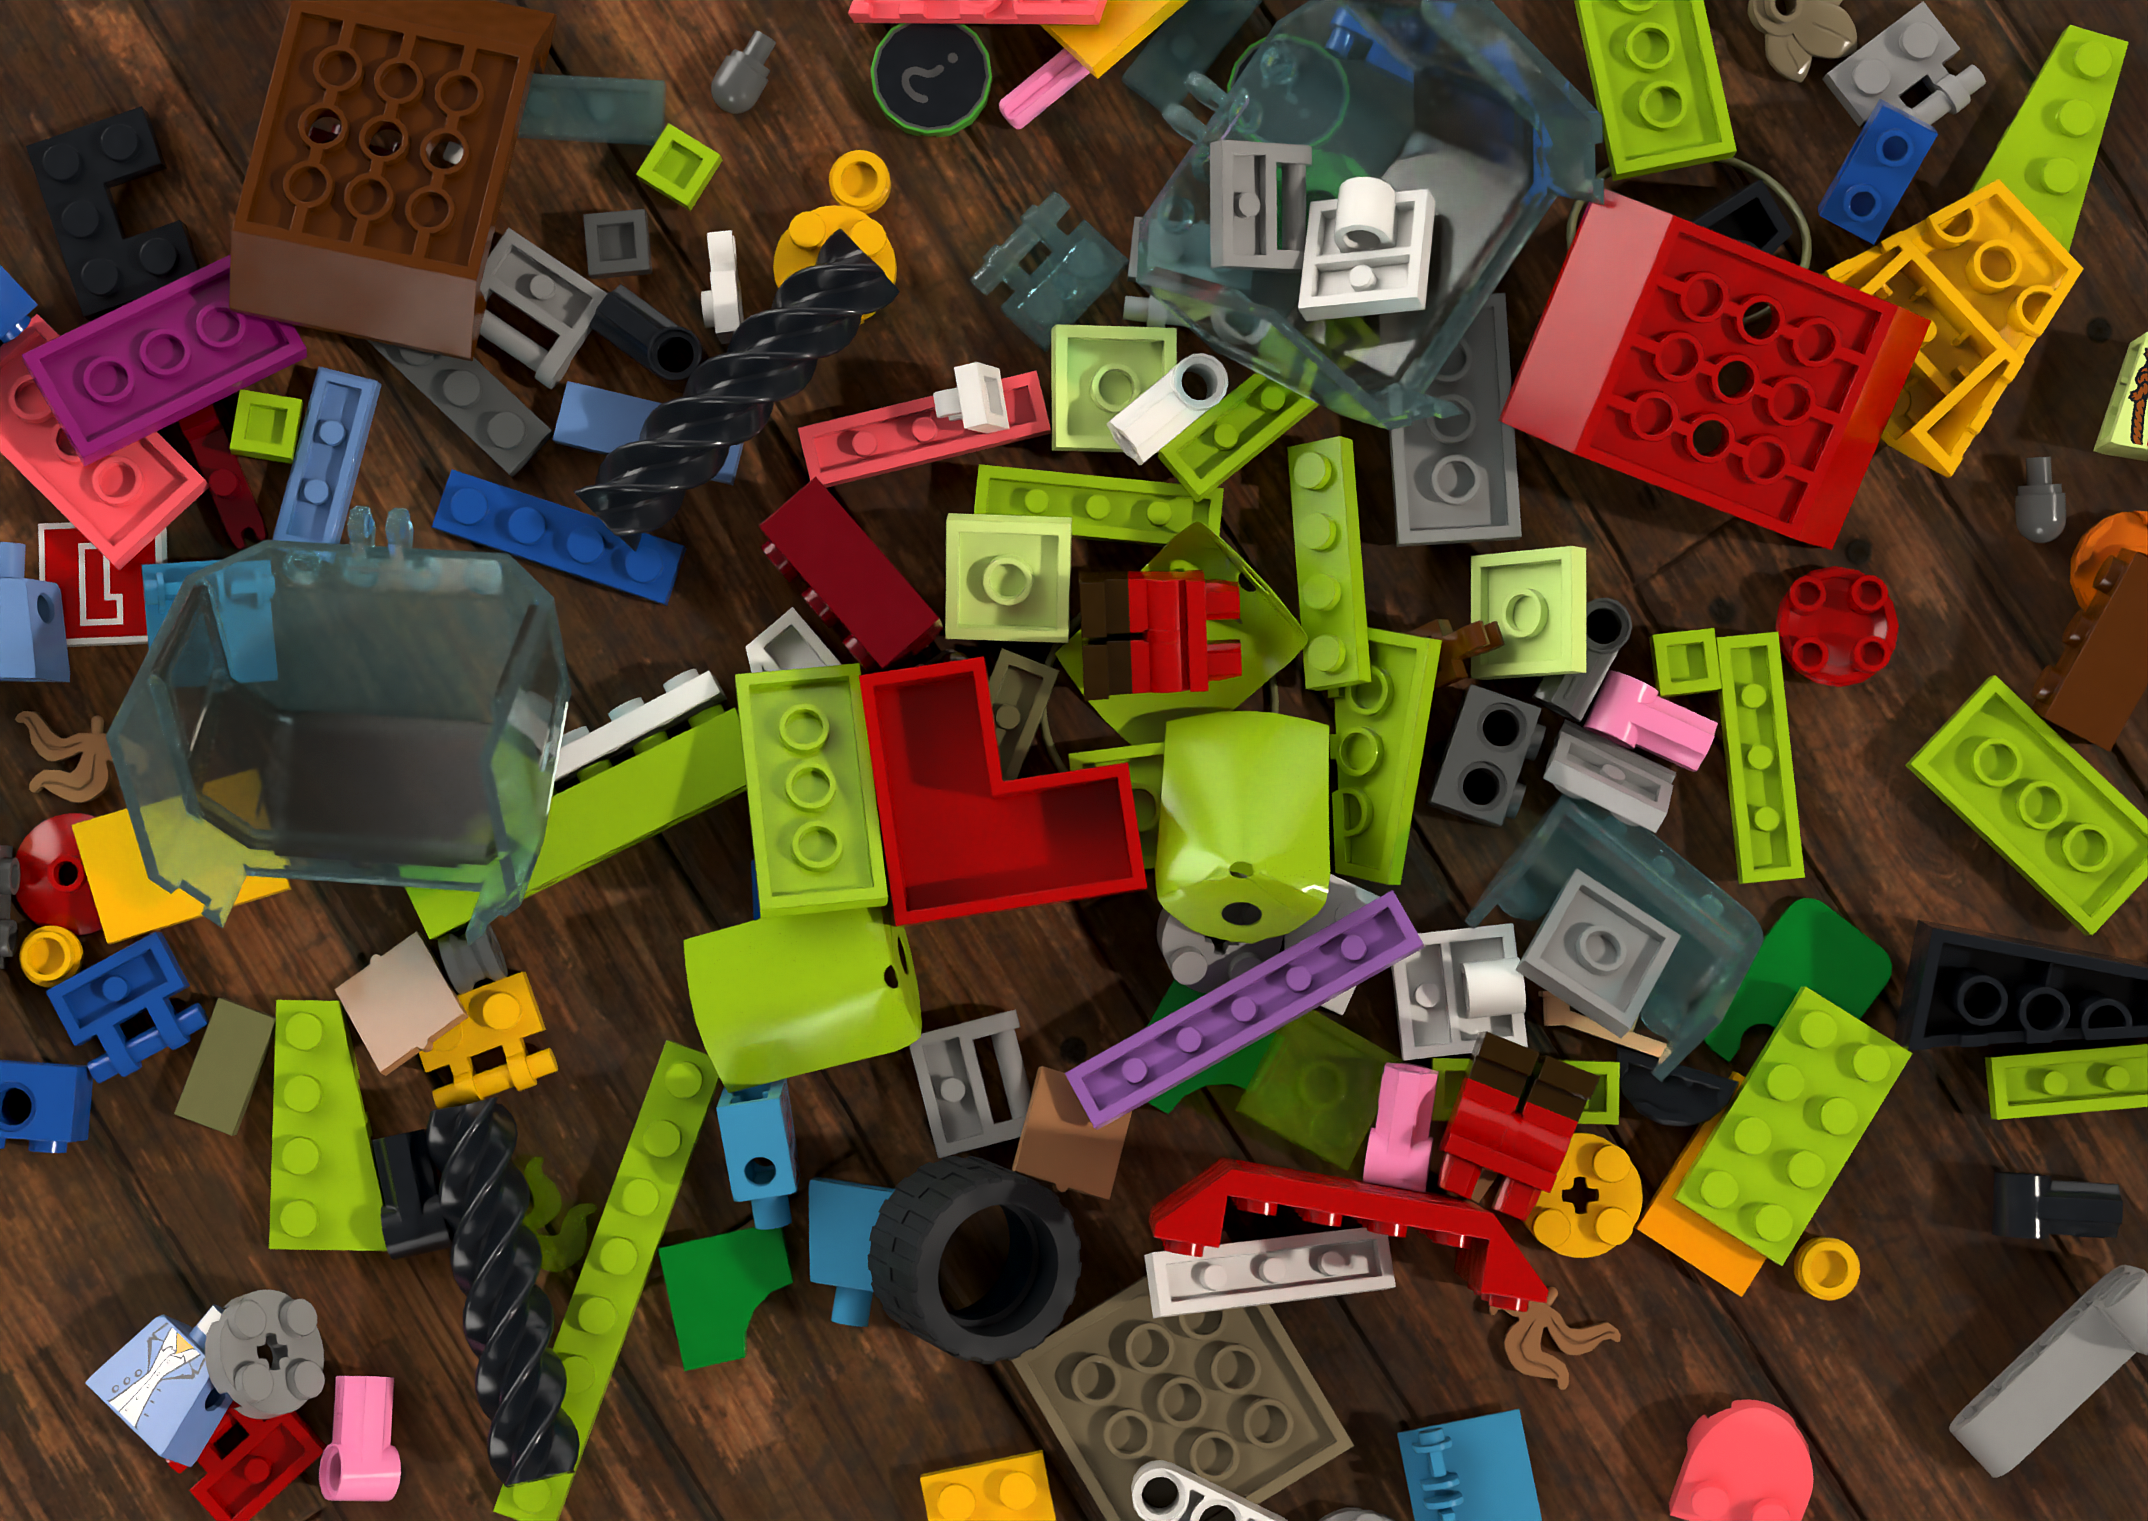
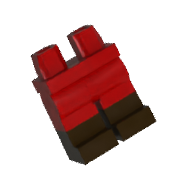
M1187 570L1184 572H1079L1084 701L1109 699V695L1150 692L1175 693L1190 690V692L1209 691L1208 681H1220L1242 676L1240 639L1207 640L1206 620L1240 619L1238 582L1205 579L1203 570Z
M1487 1031L1479 1032L1446 1130L1437 1149L1445 1153L1440 1165L1437 1187L1471 1199L1482 1168L1503 1176L1491 1208L1526 1221L1536 1205L1541 1191L1551 1193L1557 1178L1556 1174L1565 1158L1573 1133L1587 1100H1590L1600 1076L1547 1055L1538 1056L1540 1052ZM1528 1076H1531L1526 1087V1090L1524 1092V1095L1522 1097L1518 1110H1515L1520 1099L1521 1093L1523 1091V1088L1525 1086V1083L1527 1081Z

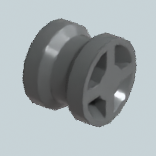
M486 919L474 923L470 932L457 936L450 932L438 937V946L445 969L455 990L460 995L472 991L475 983L480 980L489 978L493 981H498L508 976L500 944Z

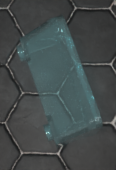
M1562 793L1496 873L1465 919V922L1475 929L1497 904L1505 913L1512 917L1530 921L1537 920L1551 908L1567 878L1577 868L1681 935L1640 1011L1641 1019L1646 1027L1669 1041L1652 1072L1655 1077L1662 1081L1722 1022L1763 943V931L1756 918L1746 908L1647 828L1624 824L1617 820L1609 810L1585 798L1574 799Z

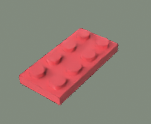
M36 314L21 334L0 347V453L118 570H121L210 486L157 431L84 467L23 362L22 354L60 336Z

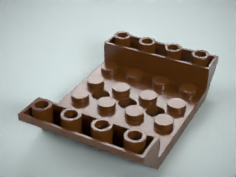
M291 0L231 230L229 309L232 312L473 361L487 305L480 286L533 73L544 74L557 22L556 14L491 0ZM323 117L338 119L341 122V131L333 141L320 144L313 142L309 138L310 127L316 120ZM385 129L399 132L402 135V143L395 153L388 156H378L369 150L370 141L377 132ZM454 142L463 148L461 160L455 166L448 169H440L430 163L432 150L441 143Z

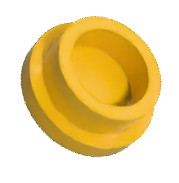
M43 926L32 931L23 941L19 954L20 965L26 977L33 983L43 987H54L78 974L84 959L83 948L77 936L70 930L60 926Z

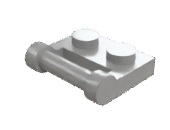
M1219 140L1210 143L1211 268L1302 273L1306 244V167L1312 166V146ZM1276 167L1281 168L1282 250H1277Z
M508 227L487 258L480 286L484 299L487 302L492 293L496 294L559 337L552 348L547 351L486 309L479 334L535 371V379L549 389H553L563 378L570 366L571 360L592 331L589 324L595 315L596 308L608 293Z
M1016 1009L922 1033L921 1038L909 1045L938 1158L1021 1136L1031 1098V1091L1015 1029L1020 1027ZM991 1035L1012 1116L1010 1120L995 1124L973 1042L974 1039Z

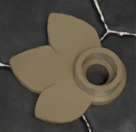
M1749 0L1748 16L1751 23L1757 30L1765 34V51L1769 64L1777 73L1790 81L1801 83L1804 80L1811 66L1812 57L1838 59L1848 56L1857 50L1858 43L1855 25L1848 13L1839 7L1843 0H1783L1786 5V15L1778 12L1775 0Z

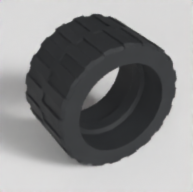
M950 1156L943 1157L941 1161L935 1163L928 1162L917 1168L914 1174L908 1178L905 1177L895 1186L896 1190L888 1200L885 1199L878 1211L880 1214L875 1226H872L869 1241H871L870 1254L867 1256L868 1270L871 1271V1285L874 1294L882 1302V1309L892 1320L900 1323L901 1328L955 1358L966 1362L973 1360L979 1364H994L995 1361H1010L1018 1358L1025 1351L1035 1349L1044 1342V1338L1052 1330L1057 1329L1064 1319V1313L1068 1306L1072 1305L1077 1291H1075L1077 1280L1081 1276L1082 1266L1079 1254L1081 1243L1079 1234L1076 1233L1073 1225L1074 1219L1069 1210L1059 1202L1060 1198L1050 1189L1039 1185V1182L983 1158L973 1156L968 1158ZM1000 1205L1006 1216L1010 1234L1009 1253L1002 1274L991 1290L974 1304L959 1310L946 1311L939 1292L938 1271L940 1259L949 1238L956 1228L972 1214L990 1206Z

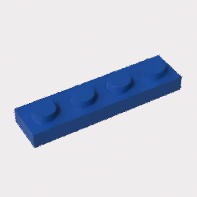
M451 469L432 524V528L664 606L668 605L686 552V548L683 545L647 533H642L640 543L635 552L621 538L615 536L598 517Z

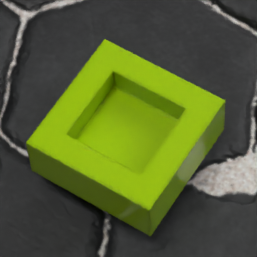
M668 123L636 173V176L646 185L691 211L723 160L720 154Z
M240 389L230 442L231 454L293 464L303 411L302 399Z
M1714 628L1656 634L1649 637L1655 688L1659 691V697L1717 692L1722 689Z

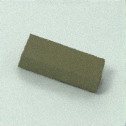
M224 997L218 998L174 1114L228 1135H237L275 1036L276 1017Z

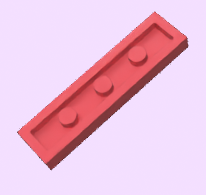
M1037 370L1001 379L1010 428L986 434L965 429L963 419L949 421L948 417L937 418L933 395L800 427L798 432L810 481L817 477L824 487L827 488L1051 434Z

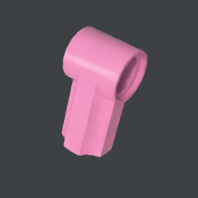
M1608 670L1583 728L1622 747L1634 749L1636 746L1689 771L1696 772L1710 749L1718 723L1659 697L1658 690L1636 678Z
M1386 1063L1384 1074H1382L1376 1128L1371 1127L1367 1146L1363 1182L1419 1192L1426 1191L1434 1138L1429 1137L1439 1071L1410 1063Z
M336 1376L332 1443L327 1445L323 1452L319 1468V1484L325 1499L329 1501L387 1502L395 1496L400 1483L401 1462L397 1449L391 1445L394 1378Z

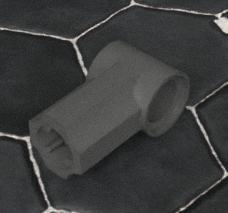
M1597 598L1587 603L1586 618L1591 613H1601L1611 619L1615 632L1613 640L1609 644H1599L1591 640L1586 633V673L1543 676L1532 696L1533 699L1547 709L1578 723L1584 717L1619 649L1627 642L1631 634V616L1626 607L1610 598Z

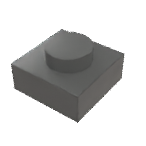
M645 209L583 214L588 274L592 280L653 274L648 215Z

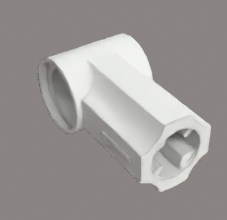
M1204 353L1192 354L1184 358L1170 369L1165 376L1107 422L1106 425L1111 431L1114 441L1127 456L1131 457L1139 465H1142L1202 414L1221 401L1228 387L1227 372L1220 361ZM1184 372L1197 373L1204 379L1207 384L1205 400L1192 399L1185 393L1182 387Z

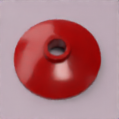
M68 813L52 817L36 826L21 843L15 857L20 864V885L16 897L24 912L40 927L60 926L70 930L76 936L92 934L103 929L71 826L96 818V816L83 813ZM72 862L77 867L78 877L73 884L66 886L59 878V871L65 863Z

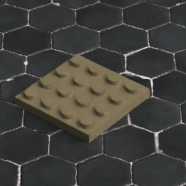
M1223 1228L1220 1244L1232 1243ZM1145 1275L1049 1333L1044 1338V1342L1035 1349H1029L1022 1353L1020 1357L1011 1360L1107 1521H1145L1138 1515L1133 1506L1131 1485L1138 1469L1150 1461L1164 1460L1171 1462L1258 1505L1354 1446L1270 1304L1153 1318L1148 1278ZM1156 1477L1148 1481L1143 1487L1142 1497L1150 1506L1163 1508L1173 1503L1177 1497L1178 1488L1170 1479ZM1214 1505L1205 1509L1199 1521H1232L1235 1519V1516L1227 1507Z

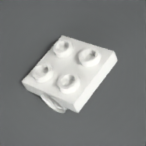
M1355 177L1341 184L1338 199L1310 202L1298 310L1306 321L1425 310L1436 203L1429 189L1395 192L1388 183L1380 179Z
M1513 923L1418 933L1425 948L1391 966L1402 1060L1472 1053L1479 1032L1485 1031L1528 1047L1524 1019L1526 1011L1524 976L1515 970L1520 959L1517 957Z

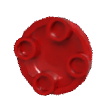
M1838 566L1810 571L1805 576L1794 581L1779 603L1775 630L1779 635L1780 651L1793 669L1816 684L1839 688L1863 683L1888 664L1895 650L1899 628L1894 604L1888 596V589L1883 580L1875 575H1865L1859 570Z

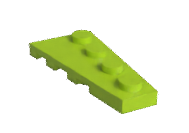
M276 1000L269 1249L388 1251L381 1226V1207L385 1205L371 1141L373 1134L368 1112H365L358 1082L360 1079L346 1011L341 1001Z

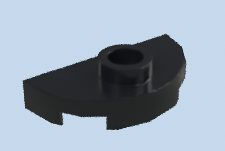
M1617 1047L1616 1061L1620 1062L1619 1083L1623 1095L1640 1115L1661 1126L1687 1128L1711 1120L1729 1104L1739 1085L1738 1081Z

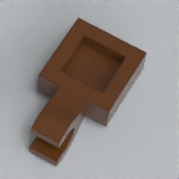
M1436 619L1405 633L1442 640L1434 691L1468 677L1463 659L1481 655L1505 645L1497 621L1486 625L1483 624V621H1477L1453 632L1448 619Z

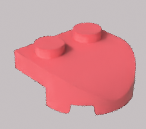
M1750 1399L1735 1400L1732 1402L1731 1408L1720 1411L1709 1418L1706 1415H1702L1695 1422L1686 1438L1688 1451L1669 1501L1670 1516L1688 1521H1802L1813 1490V1469L1808 1444L1800 1430L1796 1427L1794 1419L1787 1412L1763 1401Z

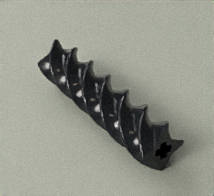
M839 228L822 245L814 266H809L793 273L782 283L776 292L771 309L754 314L739 325L732 335L727 353L709 358L695 368L687 381L683 397L664 402L649 414L640 432L639 441L619 446L606 456L599 467L595 485L585 486L573 492L598 516L615 536L621 538L636 552L642 533L662 527L675 516L681 507L686 490L703 485L718 474L725 464L730 446L748 441L761 432L770 418L774 402L793 397L807 386L817 367L818 358L836 354L847 347L857 334L862 315L885 308L894 301L900 291L888 279L885 272Z
M493 1097L466 1105L431 1111L427 1123L426 1141L430 1156L437 1169L442 1173L438 1188V1203L447 1227L454 1234L450 1255L453 1276L460 1290L467 1297L463 1309V1330L472 1352L479 1358L475 1373V1392L484 1414L492 1422L487 1437V1454L496 1476L504 1484V1487L510 1488L575 1473L574 1467L579 1455L580 1442L573 1420L561 1408L567 1387L566 1370L560 1357L548 1346L554 1329L555 1317L553 1306L548 1296L535 1284L541 1269L542 1251L536 1235L523 1223L529 1207V1185L523 1173L510 1161L517 1144L518 1132L516 1122L503 1104L496 1103L499 1097Z

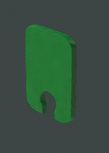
M1814 898L1796 900L1784 910L1707 1011L1701 1022L1700 1034L1702 1040L1711 1051L1729 1063L1740 1049L1741 1038L1750 1026L1766 1024L1775 1030L1801 987H1808L1860 1020L1891 977L1892 963L1890 957L1882 947L1823 902Z

